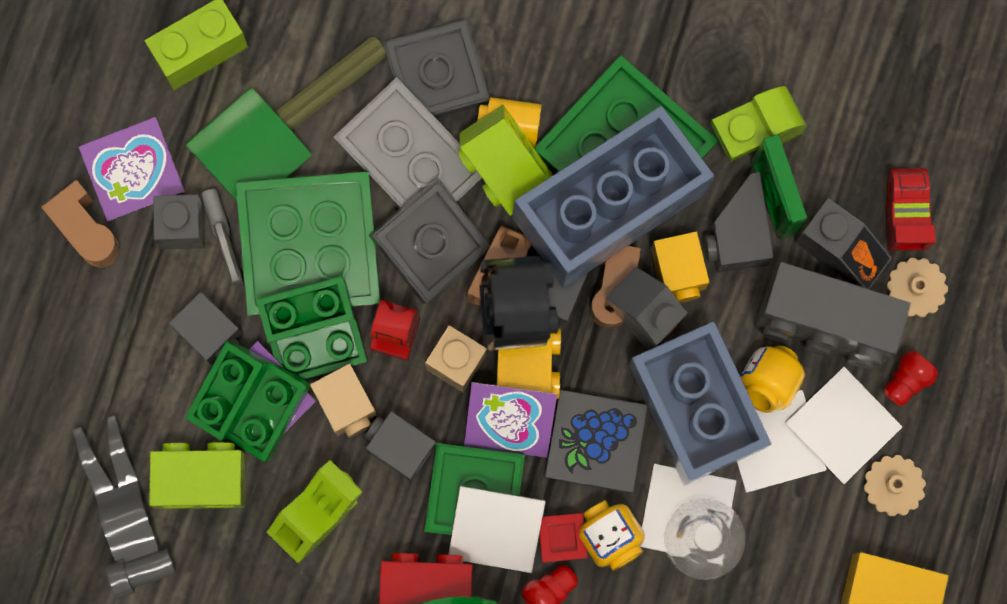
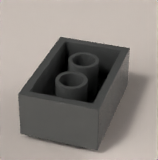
M780 262L768 277L753 327L762 329V335L768 339L787 343L788 339L791 338L806 343L804 348L812 353L830 356L832 351L848 356L847 363L853 366L873 369L874 365L880 366L896 355L911 302Z

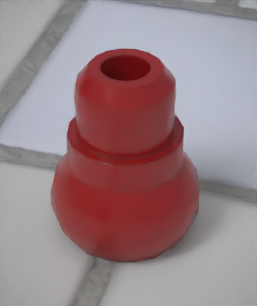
M908 351L900 357L898 369L892 374L893 378L884 387V395L897 406H903L908 403L914 394L917 395L922 388L930 387L934 384L938 377V370L916 351Z
M560 565L550 575L545 574L541 579L528 582L522 590V599L526 604H561L567 599V594L577 587L578 578L568 566Z

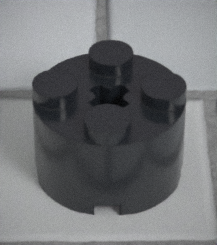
M539 256L482 260L480 273H488V284L479 285L482 326L484 335L494 336V339L487 344L488 349L495 351L546 346L551 334L558 333L559 325L556 307H549L548 289L554 286V273L551 261L542 262Z

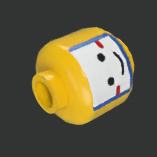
M785 346L761 347L753 353L740 378L755 409L771 413L784 410L791 405L803 384L805 372L798 361V356L791 349Z
M603 501L583 514L587 522L581 526L579 537L597 566H610L612 571H615L643 553L640 546L645 540V533L627 505L616 504L610 507L607 501Z

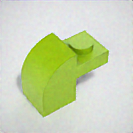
M786 86L760 93L754 96L751 102L712 119L710 123L729 162L757 150L764 138L779 134L781 143H784L803 134L807 128Z
M328 461L318 470L304 492L280 512L266 533L299 564L357 505L358 502L356 500L362 491L354 484L352 478L346 472L341 471L333 462Z

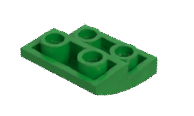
M251 87L185 143L192 154L236 202L235 183L285 179L312 156L289 127Z
M343 276L256 300L267 342L271 345L274 358L285 369L302 379L333 372L348 364L355 366L368 362Z
M226 341L185 418L220 441L229 439L258 459L266 462L271 460L311 385L301 377L269 359L236 343Z

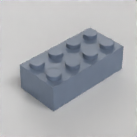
M660 106L515 200L512 218L542 260L551 261L554 276L561 286L565 288L707 194L714 174L665 109Z

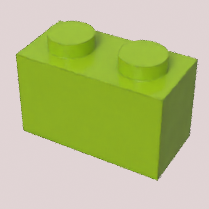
M214 0L144 40L173 90L248 48L243 32L223 0Z
M501 105L460 132L461 149L458 150V155L462 163L470 173L478 171L486 182L483 185V189L489 200L495 207L502 204L510 216L513 215L515 200L553 176L551 170L504 105Z
M165 443L163 444L162 451H150V506L155 509L245 508L246 454L241 450H234V443H208L207 451H190V444Z

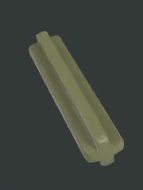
M374 36L368 38L276 111V114L290 130L295 129L386 57L384 46Z

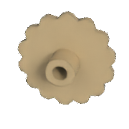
M909 258L907 262H900L896 270L890 272V281L886 285L890 292L889 296L911 302L908 317L917 315L923 318L928 313L933 314L938 310V306L945 302L944 294L948 292V286L944 283L946 276L944 273L939 272L937 264H930L928 259L922 258L918 261L916 258Z
M895 455L893 458L884 456L880 462L875 461L871 465V471L865 474L867 483L864 485V491L868 494V502L874 504L878 512H886L891 517L897 513L904 516L908 514L909 510H915L919 506L918 501L922 500L925 496L922 489L926 486V482L921 478L922 470L914 467V462L911 459L904 460L900 455Z

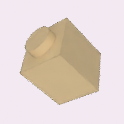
M449 325L426 360V370L464 393L487 357V348Z
M350 364L310 384L337 436L346 432L348 438H351L371 427L370 419L377 415Z

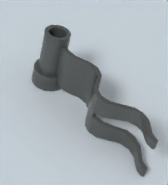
M116 415L107 417L109 450L117 477V488H114L99 464L82 427L73 429L81 463L97 500L101 526L115 561L106 565V573L115 597L119 599L135 593L136 587L176 574L177 570L169 548L159 550L145 512L139 481L125 450Z

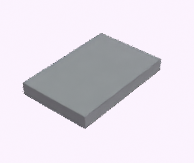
M397 77L333 137L334 141L364 172L369 171V177L399 208L435 179L441 182L457 202L482 178L477 170L473 173L467 170L458 155V150L461 149L460 143Z

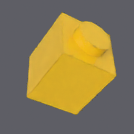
M697 232L654 241L650 251L658 281L665 284L680 303L700 298V291L705 290L710 282Z

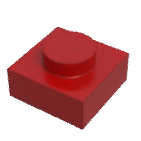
M583 513L542 517L539 532L542 563L587 559V549L579 537V530L584 524Z

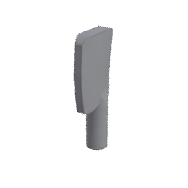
M208 189L201 193V198L213 235L218 240L231 284L234 287L245 284L230 240V228L218 190Z

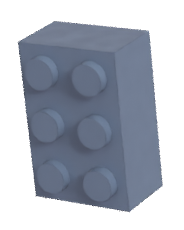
M714 321L631 359L629 363L630 370L648 405L649 411L684 486L760 452L771 445V441Z

